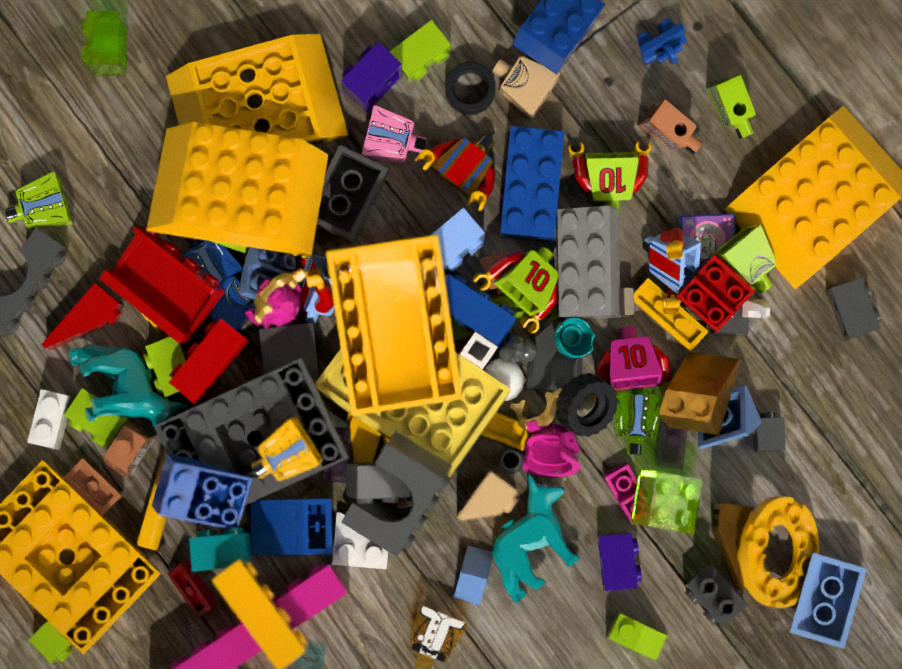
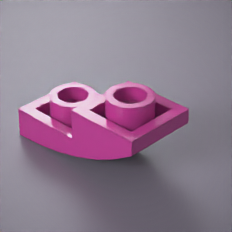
M626 461L602 475L631 525L636 524L655 512Z

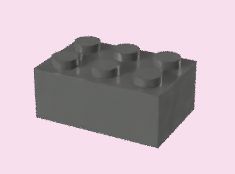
M339 145L325 173L316 227L353 245L389 175L388 168Z

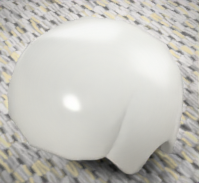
M498 358L490 361L483 371L511 389V392L504 401L516 398L523 390L524 374L516 362L511 363Z

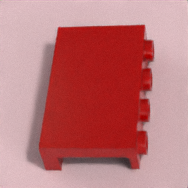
M147 225L134 226L132 231L136 235L113 270H104L99 279L176 342L191 343L226 290L219 285L220 281L215 276L202 272L199 269L200 265L195 260L182 256L179 253L180 249L175 244L162 240L159 237L160 233L147 231Z

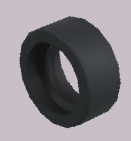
M464 62L455 66L449 72L445 82V95L449 105L464 115H476L485 111L492 104L495 97V79L492 72L477 62ZM467 73L479 75L486 84L484 97L474 104L462 102L455 93L456 81Z

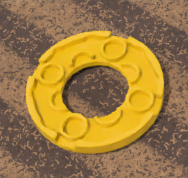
M771 497L762 501L750 512L745 524L737 558L740 563L745 588L748 589L756 601L765 606L786 608L799 602L812 554L820 553L816 523L805 505L797 503L791 497ZM782 525L791 535L794 552L788 571L782 577L776 579L772 578L769 575L770 572L765 569L763 564L765 554L762 553V550L767 546L768 532H772L774 526Z

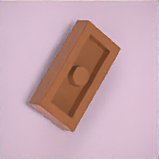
M82 458L64 477L101 515H105L123 496L85 458Z

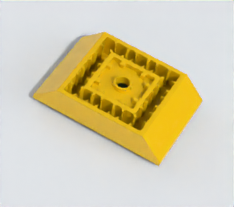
M44 460L0 504V575L83 655L161 575L146 554L105 515H101L64 479L63 475ZM65 549H71L75 554L73 563L69 565L64 564L61 560V553Z

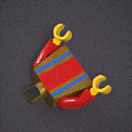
M484 133L480 135L474 144L465 137L461 140L451 139L439 143L429 150H422L415 159V161L419 159L426 161L422 168L423 170H427L432 164V171L469 199V206L471 202H477L480 205L478 211H482L487 198L494 189L496 171L492 166V158L486 153L495 143Z

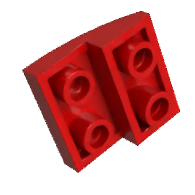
M715 253L687 283L677 297L718 333L736 314L737 310L752 296L756 289Z

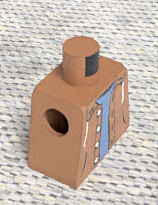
M667 100L653 104L638 124L641 129L671 150L683 147L693 155L703 143L692 134L697 127L696 124Z

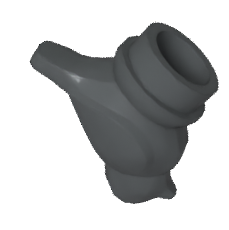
M509 332L503 341L504 344L499 353L500 358L511 363L531 362L536 355L537 346L535 341Z

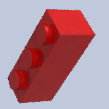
M222 319L218 322L213 321L204 332L207 336L200 344L196 342L187 352L189 358L183 365L179 363L169 375L172 378L169 384L196 405H198L249 342Z

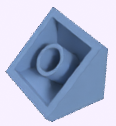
M743 385L733 388L719 435L698 432V447L700 449L748 436L762 423L747 386Z

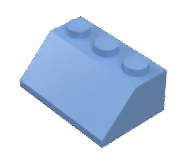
M813 553L790 633L844 649L867 569Z

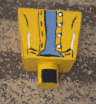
M295 415L258 447L263 458L253 463L252 469L260 479L272 472L275 478L281 481L318 466L323 461V458Z

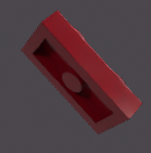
M189 559L183 561L168 573V576L198 619L219 604L198 574V571H192V564Z

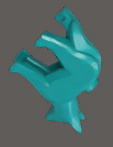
M85 345L83 348H71L68 353L71 365L80 364L79 368L83 376H89L91 372L99 371L115 379L111 396L91 399L92 407L85 409L88 421H94L97 417L105 415L148 418L154 427L179 414V410L188 407L187 404L171 402L153 392L150 385V369L148 366H144L139 354L129 348Z
M531 475L527 476L529 490L527 515L518 522L513 518L500 527L503 532L495 539L492 551L494 561L502 575L504 588L510 594L515 604L527 596L526 592L520 588L519 580L534 590L547 583L544 578H539L532 572L527 551L549 545L565 562L567 567L580 560L578 555L573 554L566 546L561 534L560 522L552 509V504L563 495L564 487L536 484Z

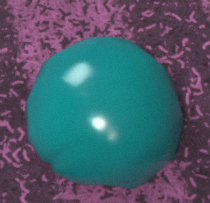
M569 317L556 326L553 336L554 344L562 355L567 358H583L594 349L593 340L595 334L585 320L579 317Z

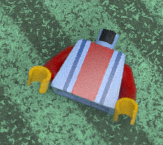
M674 228L664 230L656 237L648 236L642 244L643 250L650 254V272L661 280L667 288V298L663 300V312L666 315L678 314V306H680L681 300L677 295L696 275L700 265L701 242L685 236L682 229Z
M312 254L311 257L301 255L299 260L304 267V271L307 273V276L301 280L299 285L302 289L300 301L304 307L301 318L306 322L316 323L319 314L330 316L335 309L328 259L326 256Z

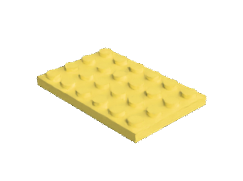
M340 349L315 385L319 393L351 414L342 349ZM456 352L455 357L462 399L353 415L388 439L397 431L452 465L447 474L449 477L453 475L511 392L509 387Z

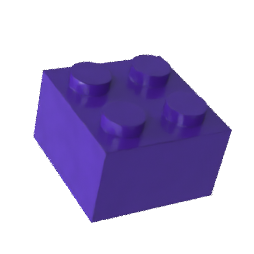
M379 42L374 47L369 45L361 53L360 57L362 59L355 66L353 64L348 66L341 75L343 77L341 80L343 92L366 114L403 76L402 63Z

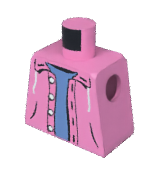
M374 105L362 156L373 161L406 162L409 150L420 153L426 149L428 138L413 135L415 127L413 121Z

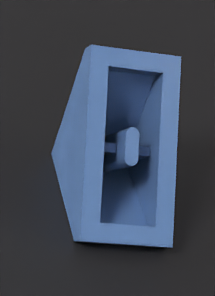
M467 546L453 598L480 605L493 555L491 551Z

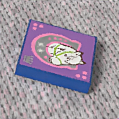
M735 214L680 216V229L683 230L684 235L701 242L699 269L707 263L712 253L735 236Z

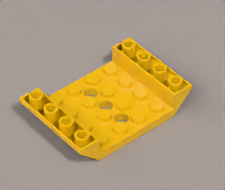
M298 34L282 37L188 63L166 76L179 125L198 122L256 132L255 124L260 120H265L270 124V128L266 132L267 134L303 139L308 143L321 139L323 143L349 136L320 34ZM246 69H252L256 73L255 79L251 82H243L241 80V73ZM255 94L260 95L263 99L260 107L251 108L247 103L249 97Z

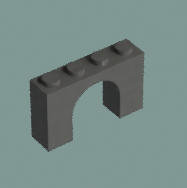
M395 431L375 464L401 479L409 487L413 496V506L406 509H396L383 504L377 499H373V503L370 504L356 503L355 499L341 523L397 557L402 548L408 550L416 536L412 534L413 530L420 531L427 517L423 515L425 510L427 509L431 512L439 499L435 495L437 490L443 492L451 477L447 476L452 465Z

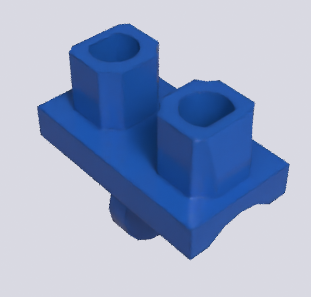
M670 18L658 25V31L661 35L653 38L646 31L637 36L641 58L646 66L655 60L662 63L668 59L672 65L677 63L678 58L676 54L683 50L681 45L687 42L684 35V26L681 23L676 25Z

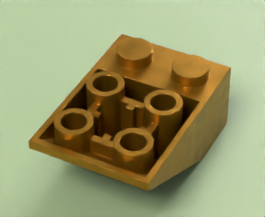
M723 503L714 504L711 532L734 587L747 590L744 586L737 554L740 549L745 524L754 507Z

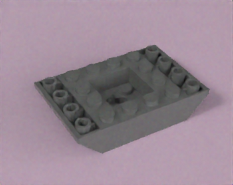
M303 358L282 365L154 426L168 454L196 459L252 477L245 505L349 458ZM296 415L323 458V461L314 468L278 481L272 472L261 479L258 478L252 469V464L263 458L258 447ZM251 431H259L262 434V444L254 445L250 442L249 434Z

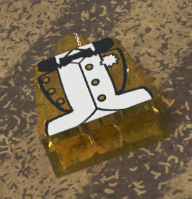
M419 604L410 643V649L419 652L414 668L431 669L434 659L445 663L466 630L468 623Z

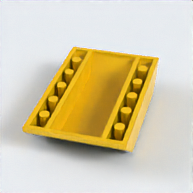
M842 106L749 186L724 211L727 214H735V223L741 230L746 226H762L776 259L775 268L796 290L902 198V170L847 108Z
M190 122L167 128L147 231L311 257L328 154L303 139L198 122Z
M438 235L326 251L352 416L462 399Z

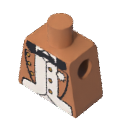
M135 421L125 424L103 457L105 464L129 479L157 435Z

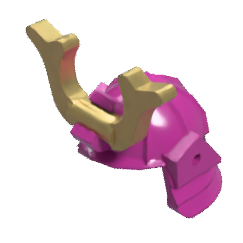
M301 268L294 273L284 272L273 278V280H266L257 291L254 300L256 309L249 308L245 312V316L253 324L264 327L266 330L273 326L281 327L295 320L302 305L300 301L302 289L298 282L306 277L307 273Z
M561 388L553 393L547 392L545 394L547 399L546 410L541 415L527 419L529 402L522 400L519 404H510V408L517 415L519 426L532 433L527 440V444H525L523 470L536 476L560 478L571 476L580 470V464L575 455L580 452L574 433L572 431L568 432L566 427L560 424L551 423L556 413V401H558V395L562 391Z

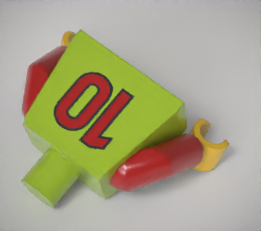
M638 141L634 146V152L585 153V158L583 157L584 145L582 142H580L581 150L579 152H573L571 144L568 146L569 156L573 159L572 164L577 182L585 193L592 195L594 201H603V206H611L619 210V200H631L632 194L639 191L648 177L649 158L647 155L652 148L649 142L646 146V151L639 149Z
M541 247L537 253L533 250L525 253L518 251L503 256L488 268L489 272L486 274L477 273L472 280L476 282L479 278L485 277L486 282L479 289L486 290L490 287L491 279L495 278L494 284L528 314L521 318L520 326L525 328L532 321V325L528 329L530 333L538 331L539 319H544L557 302L556 282L559 275L549 264L553 254L547 248Z

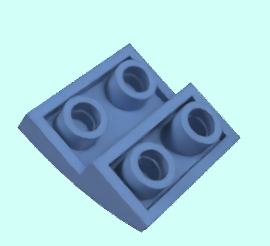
M250 247L242 271L239 295L255 300L259 287L266 280H273V278L284 272H296V256L290 253Z

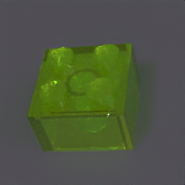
M87 11V18L82 20V34L86 35V46L81 48L82 62H85L87 68L90 69L94 76H126L128 24L120 11Z
M639 470L631 524L695 534L703 480L657 471Z

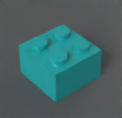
M243 528L224 529V535L217 536L216 530L196 532L197 537L189 538L192 571L229 568L241 559L244 563L249 561L253 565L250 533H243Z

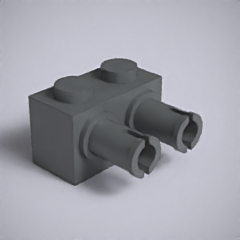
M707 563L683 584L688 589L685 592L686 596L694 605L699 602L706 611L702 614L713 626L717 623L719 626L724 627L748 606L711 563Z

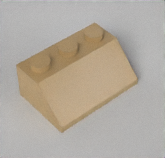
M490 471L457 518L467 520L500 515L503 511L509 513L519 500L514 497L518 491Z

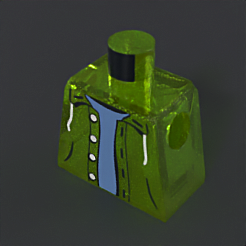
M617 393V411L613 416L615 437L627 438L628 455H643L644 439H656L661 418L659 411L664 395Z

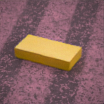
M496 412L481 433V436L523 451L530 431L521 428L518 420Z

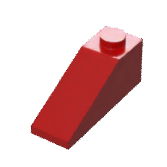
M94 283L41 345L48 350H53L105 328L108 324L113 325L122 315L120 310L123 306L99 285Z

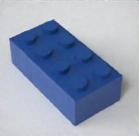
M510 127L500 237L544 242L554 241L565 131Z

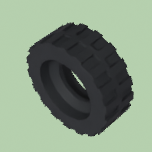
M579 374L578 377L570 379L571 381L568 384L566 383L563 390L559 393L558 401H556V415L559 417V421L573 433L582 437H590L593 434L600 433L613 420V416L617 411V392L613 389L612 385L596 374ZM588 394H596L597 400L593 409L587 415L580 417L577 414L580 402Z

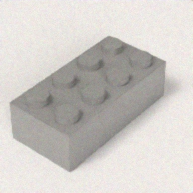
M611 206L557 209L559 317L564 319L569 317H579L581 319L620 318L619 210Z

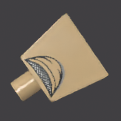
M521 56L514 66L500 59L492 73L504 80L499 92L531 121L560 76V73L556 75L543 65Z

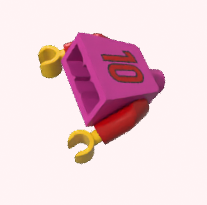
M626 326L619 330L620 339L611 341V348L603 352L596 366V375L612 385L615 391L660 386L659 394L664 398L665 388L668 387L671 382L670 380L673 378L669 358L657 345L651 343L649 337H636L634 327ZM594 394V402H595V403H596V400H597V399H596V398H597L596 394Z

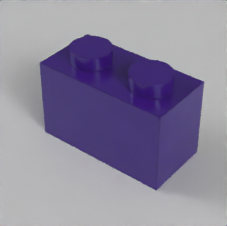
M632 533L597 536L603 591L638 588L637 582H642L640 565H635L634 555L639 554L637 538H632Z

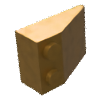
M689 352L665 391L659 416L669 428L719 435L741 360L738 358Z

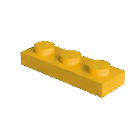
M647 278L634 293V303L686 350L691 352L709 331L681 306H678V314H664L663 300L667 298V294Z

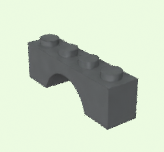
M37 228L34 229L21 248L28 266L25 282L16 292L7 296H0V335L6 338L9 334L13 335L21 324L19 319L24 312L28 313L36 302L34 297L40 289L44 290L51 281V276L49 275L55 267L59 268L67 256L65 254L66 247Z

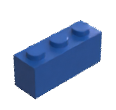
M447 274L444 281L450 319L472 333L477 332L499 349L516 323V317L513 316L514 312L503 304H500L498 307L490 301L491 297L484 291L478 289L475 292L467 287L469 283L458 275L452 277Z

